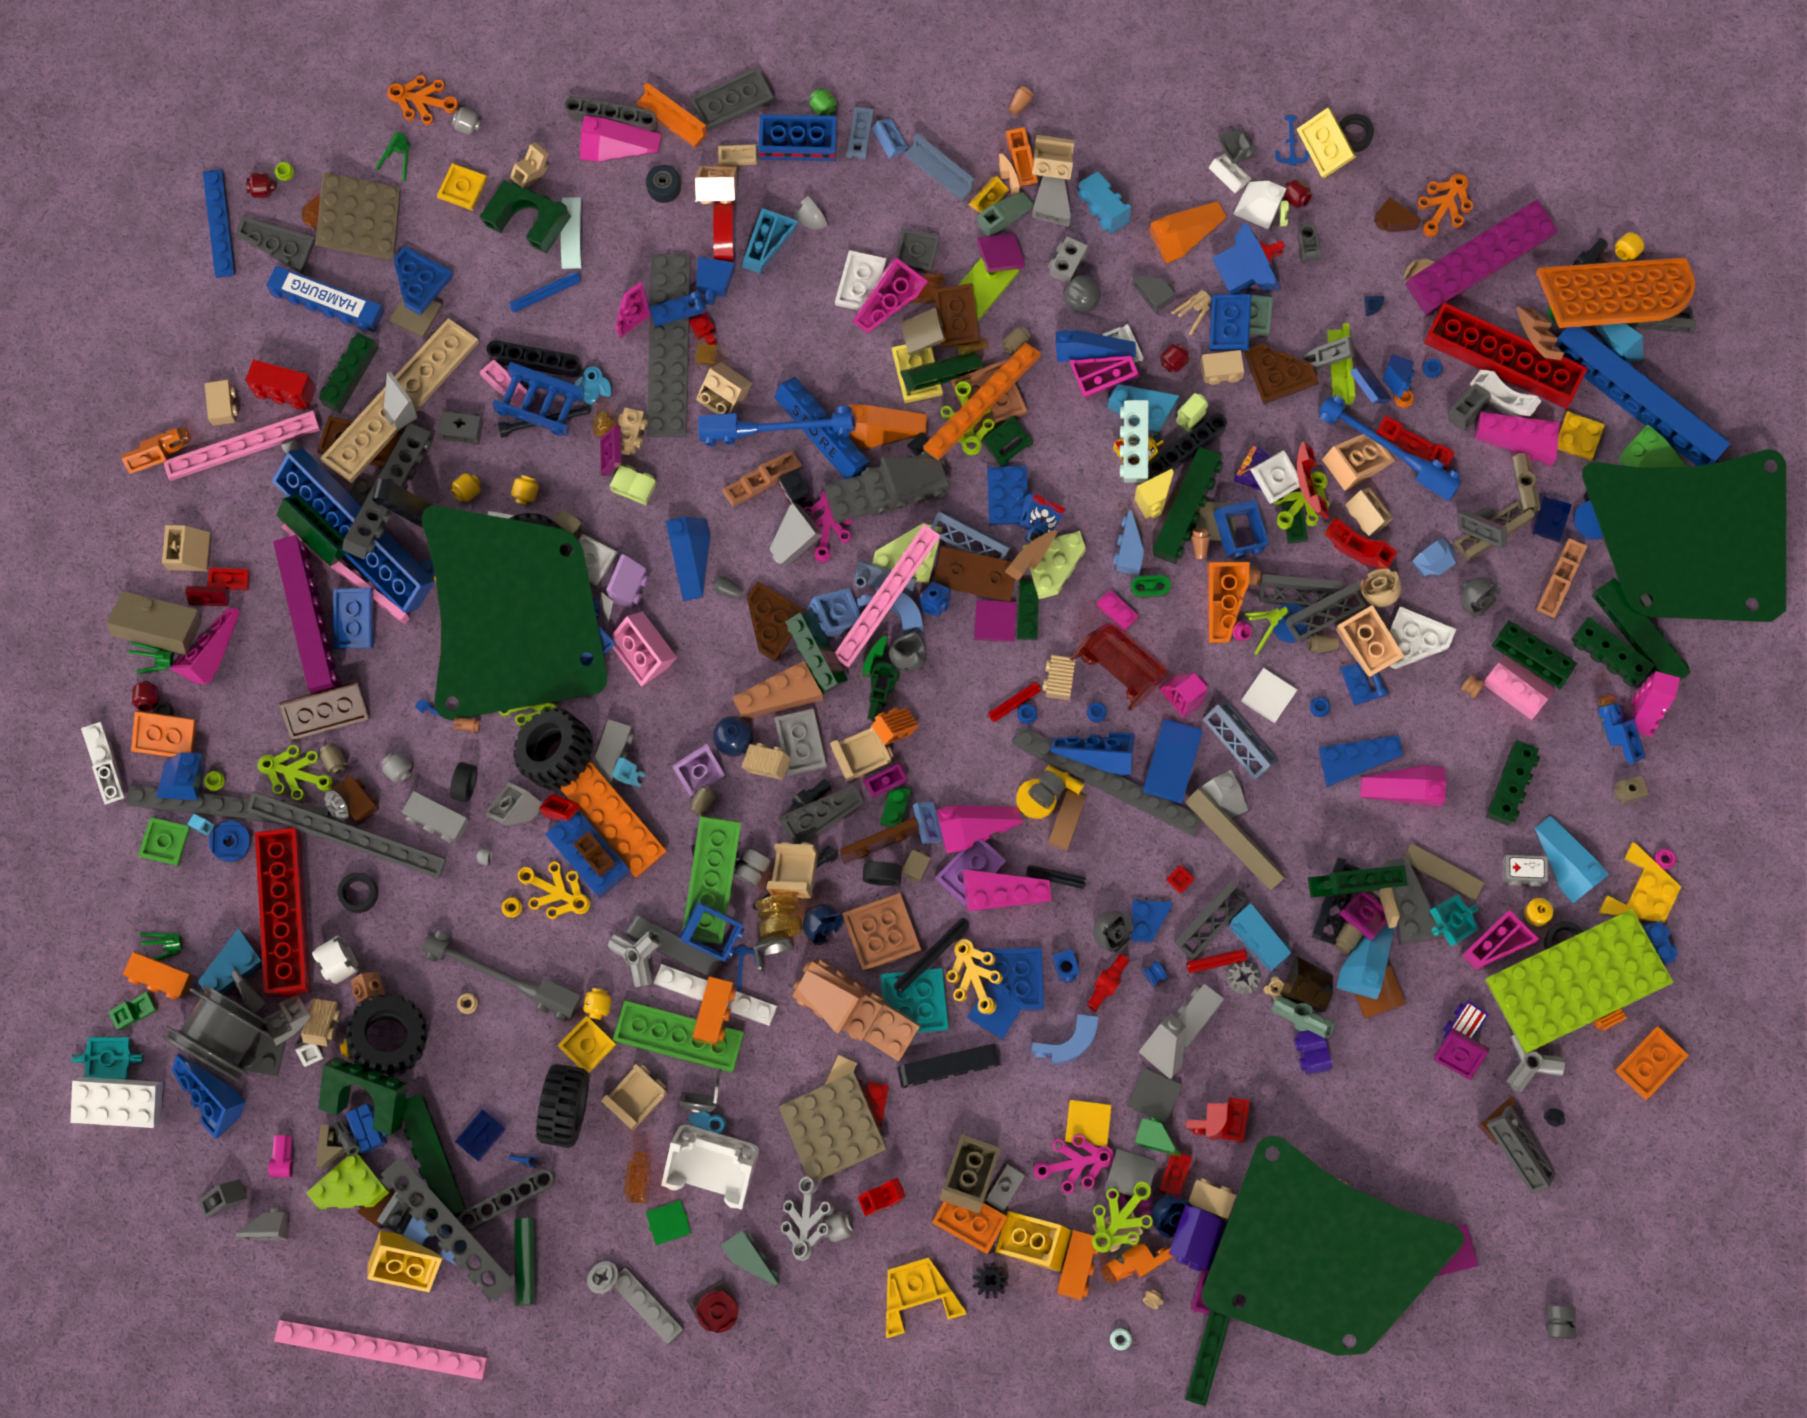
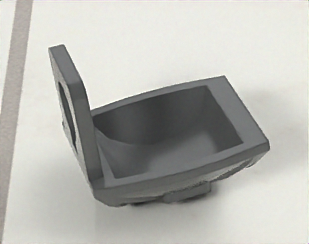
M1242 129L1218 136L1222 149L1232 164L1255 157L1254 153L1257 150V146L1251 145Z
M785 935L768 936L764 940H759L753 948L759 972L765 974L762 956L794 949Z
M716 1079L714 1096L681 1092V1107L697 1113L713 1111L716 1108L720 1079Z

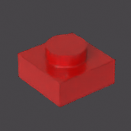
M1179 865L1165 881L1181 895L1195 879Z

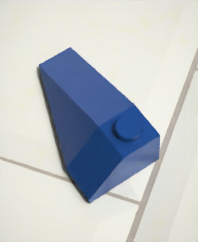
M1077 330L1056 331L1057 362L1124 356L1136 357V342Z
M693 517L667 520L666 525L683 601L702 598L710 544L706 519Z
M1110 732L1108 737H1097L1096 734H1090V737L1080 739L1078 736L1052 738L1050 752L1109 773L1131 775L1135 733Z

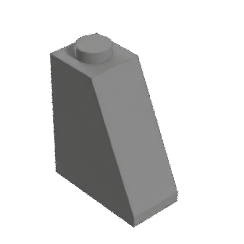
M1042 177L1033 207V218L1070 226L1071 213L1065 179Z
M792 503L789 506L771 544L772 558L778 564H791L823 536L801 505Z
M1171 1013L1160 1023L1139 1051L1140 1054L1169 1079L1182 1067L1187 1026Z

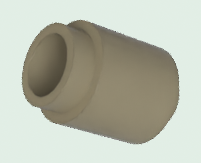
M1022 326L1015 328L1002 340V347L1005 352L1014 355L1025 342L1029 343L1031 335Z
M330 743L320 749V757L328 773L336 775L345 770L344 767L347 763L338 746Z
M706 785L704 788L699 787L690 802L689 810L699 816L707 814L717 798L714 795L715 790Z
M1345 923L1335 940V948L1345 954H1349L1355 949L1363 934L1353 925Z

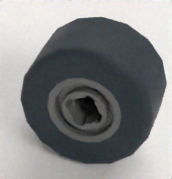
M657 165L647 173L646 187L650 197L660 203L671 202L678 197L681 191L679 174L673 167Z

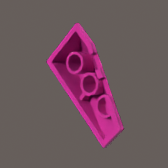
M584 116L581 130L580 160L603 162L609 159H621L633 155L640 156L658 153L661 134L605 118Z
M898 258L892 259L852 322L866 333H869L892 314L915 299L928 281Z
M641 282L628 290L619 303L616 332L619 338L650 316L644 287Z
M238 608L226 609L210 625L211 632L200 635L196 639L198 644L192 650H188L187 655L181 654L170 669L195 684L210 683L220 666L240 610Z
M1421 765L1362 777L1360 797L1442 807L1445 802L1447 783L1445 767Z
M954 805L936 810L947 854L971 848L973 843L980 839L985 841L990 839L989 835L995 832L1002 833L1023 823L1018 807Z

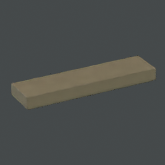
M1412 843L1403 857L1408 858L1411 867L1473 901L1476 900L1485 883Z

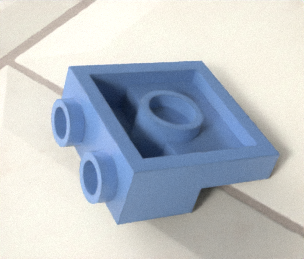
M850 588L815 596L809 603V610L813 611L826 638L840 635L845 630L852 629L861 616Z

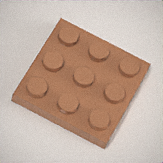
M1006 361L998 362L951 380L954 393L955 387L959 382H968L971 386V394L968 397L970 399ZM1016 384L991 407V411L988 414H984L973 428L974 434L982 428V423L985 419L993 420L994 426L1010 416L1017 418L1027 414V409ZM964 389L960 390L961 394H965L967 392ZM957 397V400L961 406V400L959 397ZM990 423L985 424L987 428L992 426Z
M900 893L842 913L863 972L921 952Z

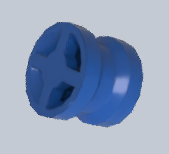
M1154 961L1151 967L1142 969L1144 976L1153 987L1157 985L1158 981L1167 978L1166 972L1157 961Z

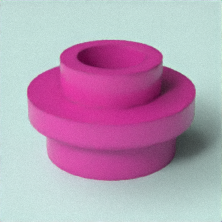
M1244 621L1238 622L1233 629L1234 638L1237 641H1245L1250 638L1252 634L1251 626Z
M1661 849L1655 855V862L1662 869L1666 870L1674 866L1676 857L1671 850ZM1662 856H1666L1668 858L1667 863H1664L1662 861Z

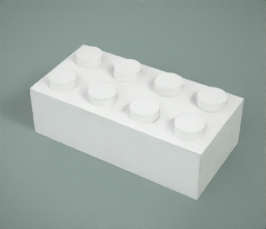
M79 1077L72 1081L70 1123L154 1128L161 1123L163 1082Z

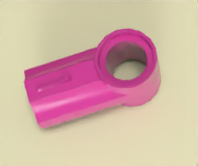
M274 1136L273 1154L268 1166L269 1177H292L291 1166H294L292 1159V1136Z

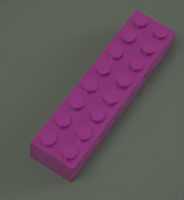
M1538 199L1410 277L1405 285L1425 315H1428L1441 307L1443 302H1449L1549 240L1558 230Z
M297 535L275 540L273 545L307 688L310 693H315L341 686L340 678L334 668H337L335 658L331 656L329 651L332 650V644L325 633L328 631L327 624L320 614L323 613V607L321 602H318L316 596L319 595L317 584L312 579L315 574L312 565L308 561L310 558L309 550L305 547L303 540L300 541Z

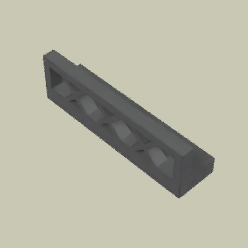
M1683 310L1679 314L1662 321L1625 324L1631 328L1692 334L1696 327V319H1693L1692 310ZM1679 315H1688V319L1676 317H1678Z
M1262 574L1259 602L1283 605L1291 603L1309 607L1322 600V597L1327 593L1334 594L1342 590L1343 581ZM1264 588H1273L1277 595L1273 598H1264ZM1287 590H1293L1297 597L1293 600H1287L1283 593ZM1306 592H1313L1317 599L1313 602H1307L1303 595ZM1334 606L1330 608V609L1339 610L1338 607H1334Z
M1358 582L1288 617L1285 624L1295 641L1299 643L1309 636L1364 609L1366 604L1358 593L1361 589ZM1353 596L1359 604L1355 608L1346 606L1347 599ZM1333 606L1341 608L1340 616L1329 615L1330 608ZM1316 615L1325 618L1324 623L1320 626L1312 624L1313 617ZM1299 624L1308 626L1306 633L1301 636L1298 635L1294 628Z
M1232 881L1175 941V945L1192 960L1200 954L1248 902L1236 890L1237 886ZM1232 894L1242 901L1237 907H1228L1227 899ZM1225 902V907L1220 908L1221 905ZM1225 910L1226 919L1223 922H1214V913ZM1228 910H1233L1232 913L1228 916ZM1203 925H1212V934L1209 937H1200V928ZM1214 925H1219V927L1215 930ZM1198 932V937H1193ZM1189 940H1198V949L1192 954L1184 945Z
M1511 1105L1505 1107L1501 1116L1488 1121L1487 1127L1531 1194L1549 1188L1555 1177L1554 1171Z

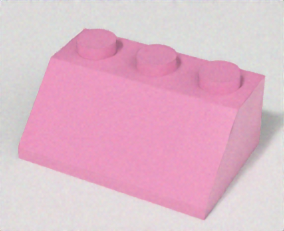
M643 611L627 616L611 635L616 641L612 648L641 687L668 669L677 659V656Z
M1506 655L1484 681V685L1531 720H1533L1556 690L1536 674Z

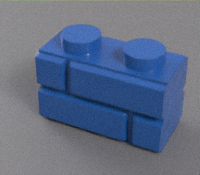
M370 1104L345 1113L356 1143L360 1148L359 1151L362 1154L386 1145L385 1139L388 1138L387 1134L372 1129L375 1107L373 1108Z

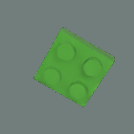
M150 817L138 856L179 867L191 828L186 825Z

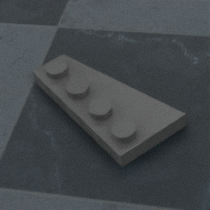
M242 217L236 231L237 237L303 274L316 241L312 236Z
M851 785L778 817L794 844L807 843L862 805L864 801L857 789Z

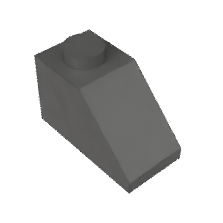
M1139 275L1133 277L1132 285L1155 314L1174 302L1175 289L1171 284H1167L1164 279Z
M239 1179L219 1184L201 1197L199 1203L205 1219H208L238 1206L247 1199L245 1188Z

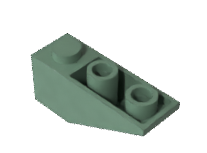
M1024 192L1018 193L991 205L981 212L977 217V225L986 236H994L1031 210L1034 204Z
M740 1231L721 1245L735 1265L776 1287L779 1285L776 1281L779 1279V1276L773 1267L770 1270L767 1268L765 1262L768 1260L761 1250L758 1252L755 1250L753 1244L756 1242L749 1232L744 1234L743 1231Z

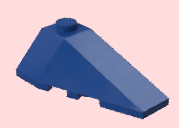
M176 1055L172 1072L183 1091L189 1090L192 1099L190 1104L193 1109L196 1107L200 1109L203 1117L199 1120L214 1139L219 1138L241 1117L246 1102L234 1088L183 1055Z

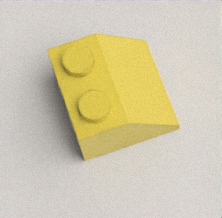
M1172 469L1137 486L1135 501L1146 519L1149 517L1156 518L1162 514L1174 472Z

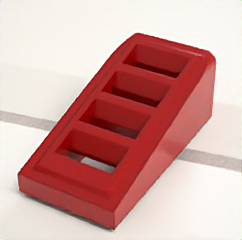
M551 794L540 806L539 810L548 819L569 821L581 806L579 803Z

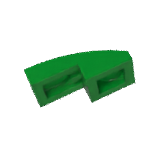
M882 636L869 652L863 665L862 676H871L870 672L875 659L883 661L888 642L887 636Z
M145 992L132 1001L124 1002L109 1011V1015L116 1030H120L158 1011V1008L151 993Z

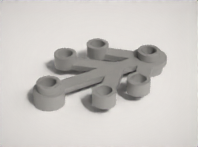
M803 1177L799 1182V1190L804 1193L802 1216L797 1211V1203L795 1201L787 1200L783 1204V1210L791 1216L799 1227L800 1238L794 1232L795 1225L792 1222H783L781 1232L786 1234L793 1243V1255L800 1261L808 1260L812 1256L813 1246L823 1236L827 1237L832 1232V1227L829 1224L821 1223L817 1231L809 1237V1231L825 1215H831L834 1211L833 1204L825 1201L820 1204L819 1209L811 1216L813 1193L818 1188L817 1181L811 1177ZM792 1204V1208L788 1210V1205ZM787 1225L790 1226L789 1231H786ZM826 1226V1232L823 1233V1228Z

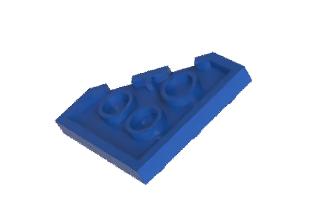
M406 246L394 258V266L404 307L422 315L453 278V271Z
M1042 948L980 949L981 952H990L995 955L996 959L993 965H986L980 960V967L990 971H998L1003 975L1002 982L994 984L1023 1011L1044 1010ZM990 955L986 957L987 962L991 960ZM998 974L994 975V981L998 979Z

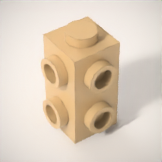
M625 408L623 414L619 415L618 425L621 426L622 454H636L637 448H641L643 442L641 433L642 430H646L648 419H645L644 411Z

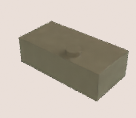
M125 591L121 592L107 621L110 635L113 637L187 655L201 624L197 609Z

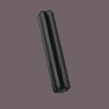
M1028 865L1026 875L1029 877L1049 880L1050 882L1081 889L1085 888L1087 881L1085 877L1034 865Z

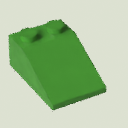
M1649 425L1637 435L1618 458L1625 466L1642 468L1687 467L1664 437Z

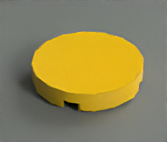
M1031 779L1019 787L1016 795V804L1019 811L1025 817L1042 819L1049 816L1054 810L1057 802L1056 795H1054L1055 800L1048 809L1040 806L1028 794V791L1034 784H1040L1038 779Z

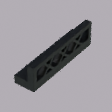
M1338 857L1332 873L1342 872L1343 868L1350 871L1359 870L1360 868L1345 864L1346 860ZM1352 893L1347 894L1346 898L1339 902L1335 895L1324 896L1312 938L1332 945L1336 944L1335 940L1339 935L1344 918L1340 915L1339 918L1332 921L1329 912L1334 906H1337L1341 912L1349 903ZM1332 926L1335 931L1333 939L1322 936L1324 927Z

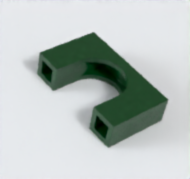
M503 180L481 213L480 219L486 227L502 233L516 212L525 208L537 209L539 211L538 218L526 235V239L531 247L548 253L571 218L567 206L561 202L556 203L545 195H537L529 188L523 189L515 182L509 183Z
M334 1057L323 1065L319 1110L338 1115L348 1107L350 1085H359L368 1091L374 1101L375 1111L372 1129L391 1136L402 1127L407 1083L400 1081L398 1078L383 1075L379 1071H372L359 1064L347 1062L339 1057Z

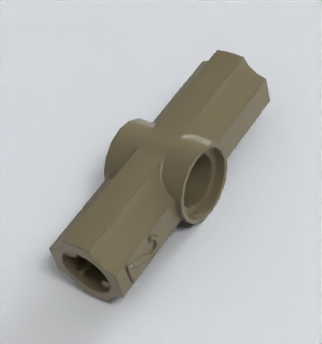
M1518 453L1512 456L1517 481L1516 489L1519 492L1523 513L1529 509L1535 513L1541 509L1536 488V476L1533 474L1530 455ZM1527 481L1530 485H1524L1522 482Z

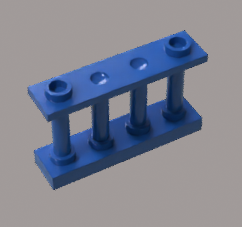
M510 362L507 370L511 381L502 402L493 400V408L496 413L502 416L509 415L548 429L557 436H568V426L564 425L573 402L583 401L585 396L584 388ZM521 381L529 383L530 386L521 407L517 408L509 405L518 383ZM543 388L548 393L539 414L536 415L528 412L536 390ZM559 394L565 396L566 401L556 422L547 419L546 416L555 395Z

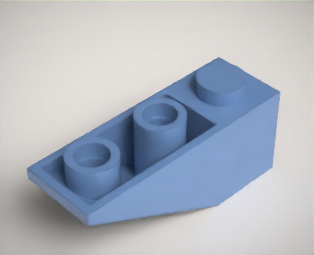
M1129 510L1128 516H1123L1121 527L1125 528L1124 534H1119L1117 546H1121L1119 553L1115 552L1113 564L1117 565L1116 571L1139 576L1144 549L1132 510Z

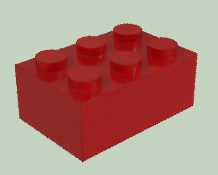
M255 359L252 360L245 379L255 397L262 400L266 398L273 399V402L284 405V403L291 404V407L297 410H302V408L309 409L316 391V387L308 374Z

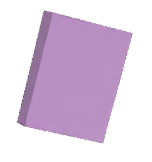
M707 744L672 765L675 774L690 797L695 795L699 787L710 786L725 776Z

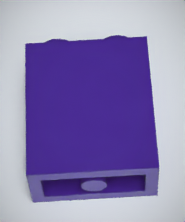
M1185 1205L1169 1254L1177 1258L1176 1262L1187 1266L1189 1264L1188 1268L1201 1272V1269L1210 1271L1226 1222L1202 1209Z

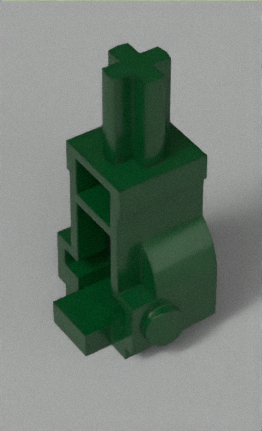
M877 662V665H874L870 672L873 689L869 696V703L871 705L867 719L873 722L876 721L875 717L881 713L882 707H886L888 694L895 689L896 683L900 678V673L896 670L897 667L892 666V664ZM879 675L889 677L886 690L876 688Z

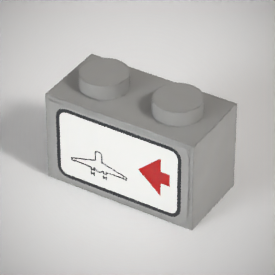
M1506 855L1503 858V883H1509L1510 887H1520L1521 884H1529L1531 888H1540L1548 881V857Z

